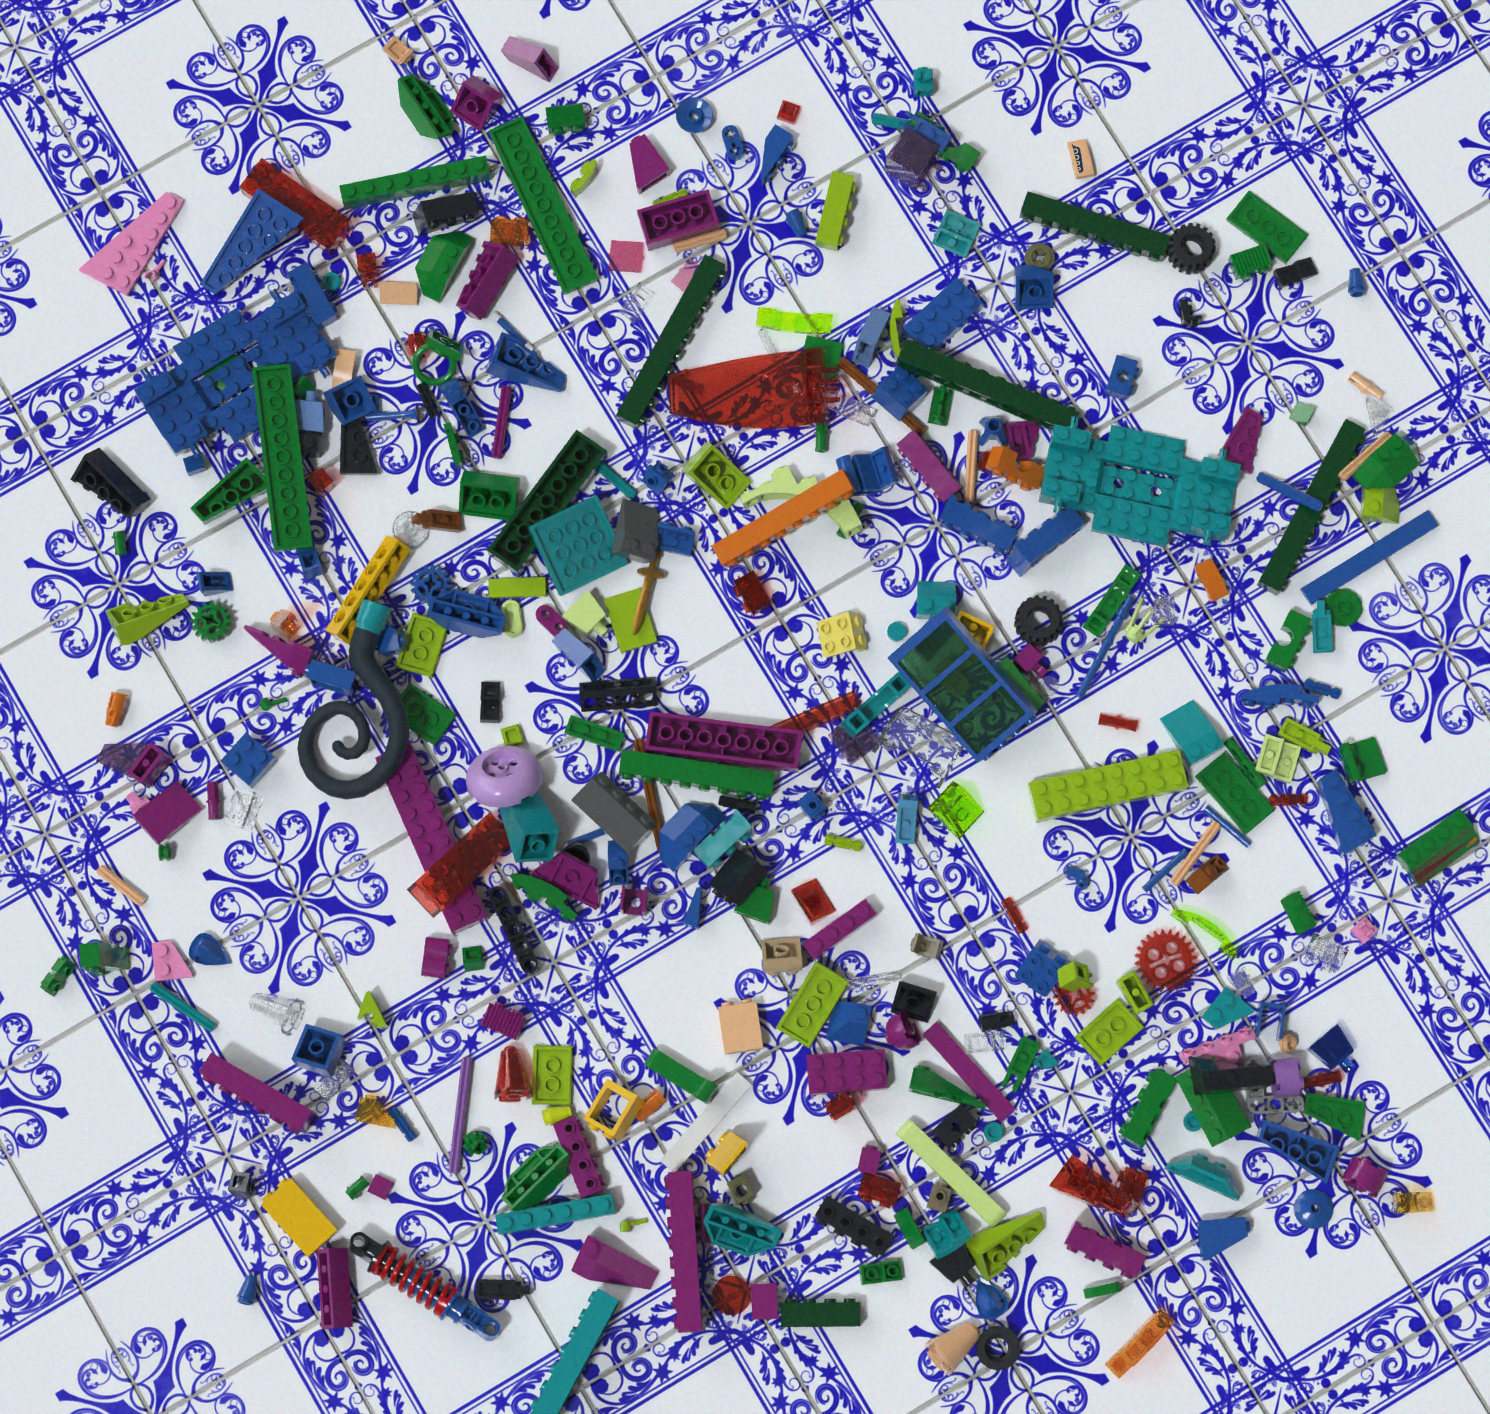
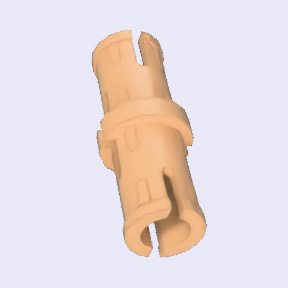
M1356 371L1347 379V381L1360 389L1362 394H1367L1377 403L1385 394L1371 384L1372 381H1367Z

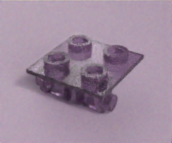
M868 725L853 738L841 726L835 727L833 732L828 734L850 766L881 744Z

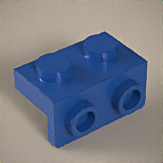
M670 522L658 523L657 550L691 557L696 533L687 526L679 528L674 527V524Z

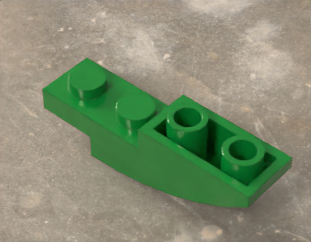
M514 873L510 875L512 879L511 884L518 890L522 888L527 893L525 896L531 902L537 901L540 904L545 898V903L552 910L557 908L561 912L559 916L567 923L569 920L574 923L579 918L566 905L569 897L553 885L532 876Z

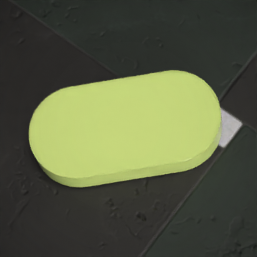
M507 600L501 606V612L506 616L503 626L504 632L510 638H517L523 632L520 606L514 600Z

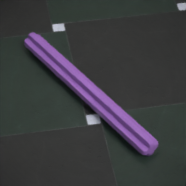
M462 1057L448 1168V1172L458 1174L460 1168L472 1069V1058Z

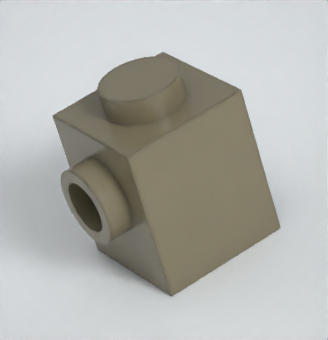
M937 1182V1185L933 1184L926 1208L945 1213L952 1192L951 1189H948L949 1185Z

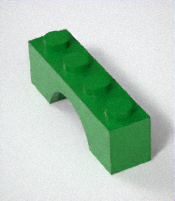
M917 112V117H921L934 125L935 122L921 112ZM913 119L909 126L914 128L917 121ZM906 129V131L909 132L907 136H909L917 142L919 138L911 134V132ZM924 142L923 146L933 152L935 148ZM966 142L958 147H946L943 153L938 151L940 158L946 162L949 160L956 163L954 167L961 172L965 170L969 172L981 152Z

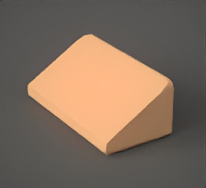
M380 282V304L417 305V283Z

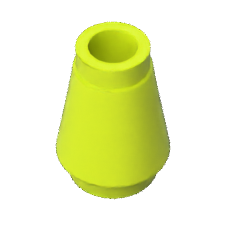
M569 1106L546 1107V1110H542L545 1126H553V1124L572 1117Z

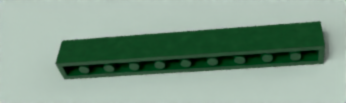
M706 254L704 255L616 414L618 421L636 430L639 425L643 426L647 418L645 416L647 410L653 408L656 394L662 392L665 378H669L673 371V363L679 361L683 345L687 346L691 339L689 334L692 329H696L699 325L700 319L698 318L701 313L706 312L709 303H707L709 298L715 296L718 282H722L727 272L725 271L724 263Z
M905 339L894 364L1051 431L1055 424L1070 426L1071 417L1075 416L1076 418L1080 414L1072 406L1061 405L1055 399L1042 397L1036 391H1028L1022 385L1009 383L1005 378L990 375L984 369H976L967 362H959L951 355L940 354L932 347L921 346L915 340Z
M1348 419L1344 420L1306 491V494L1322 501L1323 507L1320 511H1315L1301 503L1299 504L1257 586L1276 596L1279 591L1284 592L1288 584L1285 581L1287 576L1293 575L1297 567L1294 565L1296 559L1301 560L1305 549H1303L1306 542L1310 543L1315 534L1311 532L1313 527L1319 526L1323 519L1320 516L1323 510L1327 511L1332 502L1329 500V497L1332 493L1335 495L1340 487V484L1337 483L1340 479L1338 474L1347 466L1349 461L1352 462L1358 453L1355 451L1357 445L1361 446L1366 438L1363 435L1366 430L1365 428Z

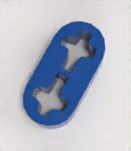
M733 125L725 126L722 130V140L727 156L733 161H738L744 155L739 132ZM728 131L735 133L733 134V141H730V137L726 136ZM733 145H735L736 150H740L738 155L731 153L733 152Z

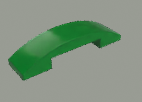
M1125 564L1083 625V628L1099 637L1141 574Z

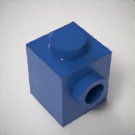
M813 790L797 801V805L810 822L814 819L817 822L826 815L824 813L826 806Z

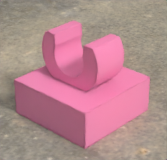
M1366 917L1361 919L1350 930L1362 944H1365L1378 932Z

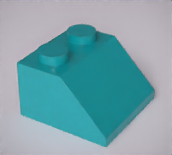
M917 581L916 619L929 620L932 615H937L946 606L955 614V582Z

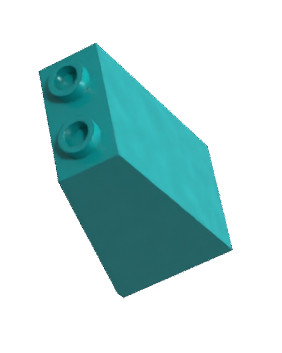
M539 790L532 797L527 796L522 799L520 804L499 808L516 863L550 861L553 859L559 828Z

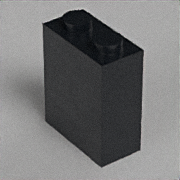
M737 848L708 885L713 888L712 893L716 897L722 898L729 905L733 903L740 907L768 873V870L756 859Z

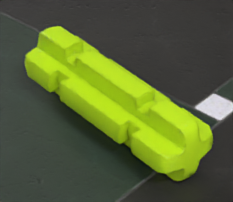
M683 188L678 190L677 193L673 192L663 196L661 200H654L652 203L653 205L686 196L688 193Z
M830 834L825 836V845H835L838 848L848 850L851 848L853 851H861L862 841H852L849 838L834 837V835Z

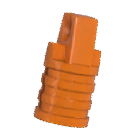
M111 692L106 709L105 725L118 727L128 696L118 692Z
M655 1088L645 1097V1102L635 1118L639 1122L644 1121L654 1114L667 1100Z

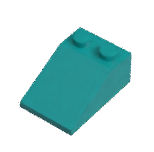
M1193 700L1159 719L1176 748L1180 750V754L1189 768L1222 750L1225 746L1214 727Z

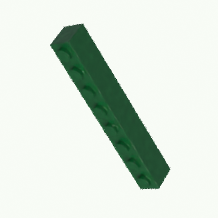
M1029 191L1026 193L1019 217L1023 218L1022 220L1027 223H1039L1047 229L1055 228L1063 234L1071 233L1082 240L1090 239L1098 245L1106 244L1112 246L1117 251H1129L1133 256L1148 257L1153 262L1163 261L1171 237L1161 232Z

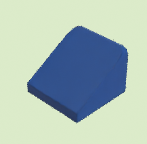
M198 454L197 458L194 455L183 458L188 476L207 471L202 454L200 456Z

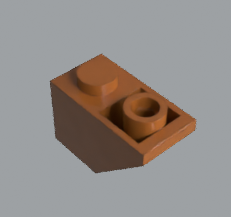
M1216 854L1185 881L1198 895L1228 871L1229 867Z

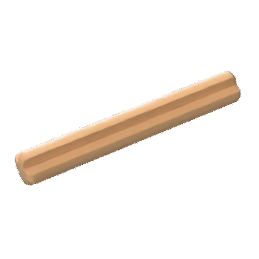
M969 430L967 442L964 501L969 504L974 503L978 448V431Z
M1389 432L1383 433L1342 469L1338 477L1342 481L1350 478L1364 461L1392 435Z
M1211 822L1170 879L1173 885L1179 886L1221 828L1218 822Z

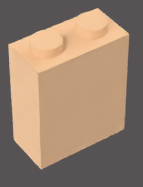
M752 999L741 1000V1004L733 1005V1002L721 1003V1007H718L725 1055L763 1050L757 1002H752Z

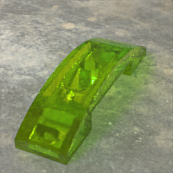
M758 307L756 326L799 334L831 333L833 314L815 312L814 315Z
M1173 909L1170 913V916L1184 926L1189 921H1192L1220 941L1221 944L1217 949L1230 959L1234 960L1237 957V952L1229 938L1206 918L1189 911Z

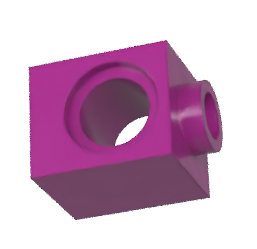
M867 1145L866 1148L862 1147L857 1172L877 1175L881 1151H878V1147Z

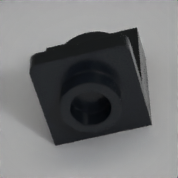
M1187 299L1180 300L1177 306L1182 327H1197L1203 319L1202 315L1192 316V305H1188Z

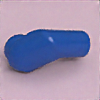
M1067 865L1065 875L1074 877L1078 887L1086 889L1089 886V879L1085 871Z

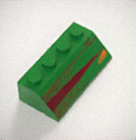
M1459 808L1400 852L1395 858L1419 888L1477 845L1480 840L1472 823Z

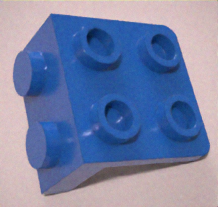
M1039 939L1015 973V977L1041 996L1046 997L1058 981L1057 970L1071 963V961L1068 960L1065 954L1054 950L1048 942Z

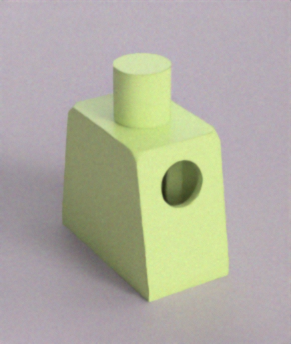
M588 590L562 615V618L568 624L586 636L595 631L602 638L609 631L603 624L607 618L605 612Z

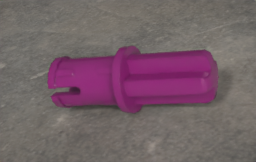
M208 782V800L206 801L208 803V820L214 819L213 812H215V820H220L219 802L221 800H219L218 782Z

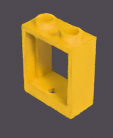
M607 1079L583 1119L589 1123L587 1127L595 1132L601 1130L604 1132V1137L611 1141L615 1138L621 1142L645 1101L636 1094ZM614 1092L629 1102L611 1130L596 1120Z

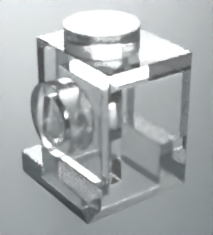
M1246 966L1227 977L1238 997L1244 996L1247 998L1255 993L1253 986L1255 983L1250 974L1246 975Z

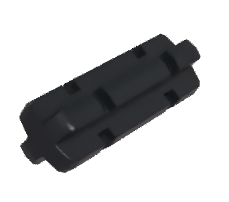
M426 383L418 384L416 388L429 417H437L439 412L437 407H435Z

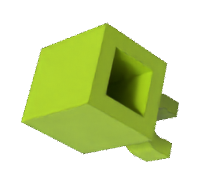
M1072 961L1057 970L1060 988L1074 992L1081 987L1085 989L1094 987V984L1090 983L1089 979L1092 977V973L1088 972V966Z

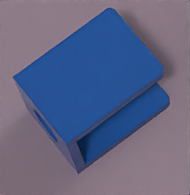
M1259 1002L1254 1029L1256 1037L1260 1035L1263 1008L1279 1010L1276 1041H1280L1283 1035L1286 1005Z

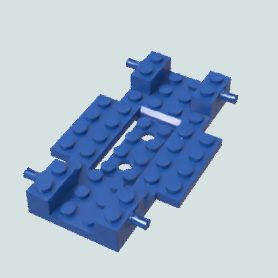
M275 288L269 292L275 301L274 304L249 323L246 322L238 308H235L174 345L173 349L182 363L170 371L165 370L159 375L152 376L147 367L144 368V371L143 369L140 370L146 381L134 389V393L175 457L190 449L195 458H197L198 454L200 456L202 453L196 444L222 428H225L234 443L259 428L254 386L217 409H212L254 383L252 372L246 368L248 362H255L257 367L290 364L293 385L299 381L301 376L307 377L318 369L324 379L331 375L325 365L335 360L337 354L328 340L324 339L296 291L287 297L281 298ZM258 341L259 344L257 346L252 347L247 352L243 353L239 357H236L234 360L230 361L224 366L219 367L216 371L212 372L206 377H203L201 380L195 383L194 380L197 377L212 369L213 367L217 366L226 359L230 358L231 356L235 355L236 353L240 352L249 345ZM217 381H222L225 384L223 391H217L214 388V384Z

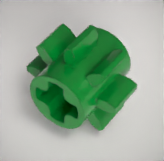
M480 1130L477 1133L471 1131L465 1136L463 1147L471 1156L474 1153L480 1155L486 1150L487 1145L485 1142L488 1139Z

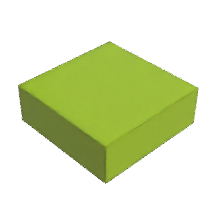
M519 724L500 729L505 745L516 746L524 743Z

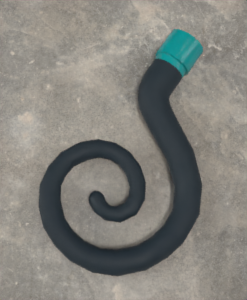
M366 599L362 600L355 620L357 623L350 640L349 658L352 668L379 701L388 720L389 739L386 750L379 762L369 772L357 779L348 781L335 779L321 769L315 756L314 738L318 728L334 715L349 717L358 729V740L352 748L345 747L340 740L333 742L332 750L336 755L345 760L358 759L368 749L371 739L370 725L362 711L354 704L345 701L328 702L318 707L306 719L300 732L297 746L300 766L306 778L325 794L345 800L365 797L381 788L402 762L410 738L408 713L399 691L374 657L382 631L385 630L392 609Z

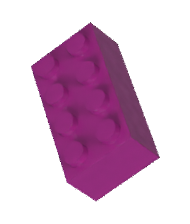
M709 189L637 210V217L648 251L720 229Z
M884 1049L806 1055L809 1096L887 1090L888 1088Z

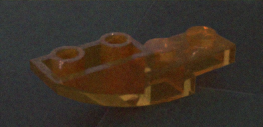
M1160 1307L1105 1362V1366L1120 1379L1154 1347L1175 1323V1320Z

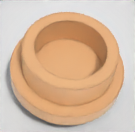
M1286 1033L1282 1036V1039L1279 1041L1281 1051L1289 1053L1296 1049L1297 1039L1292 1034Z

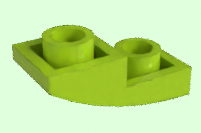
M595 159L585 162L580 169L582 178L578 177L571 183L570 191L575 198L592 181L598 168Z

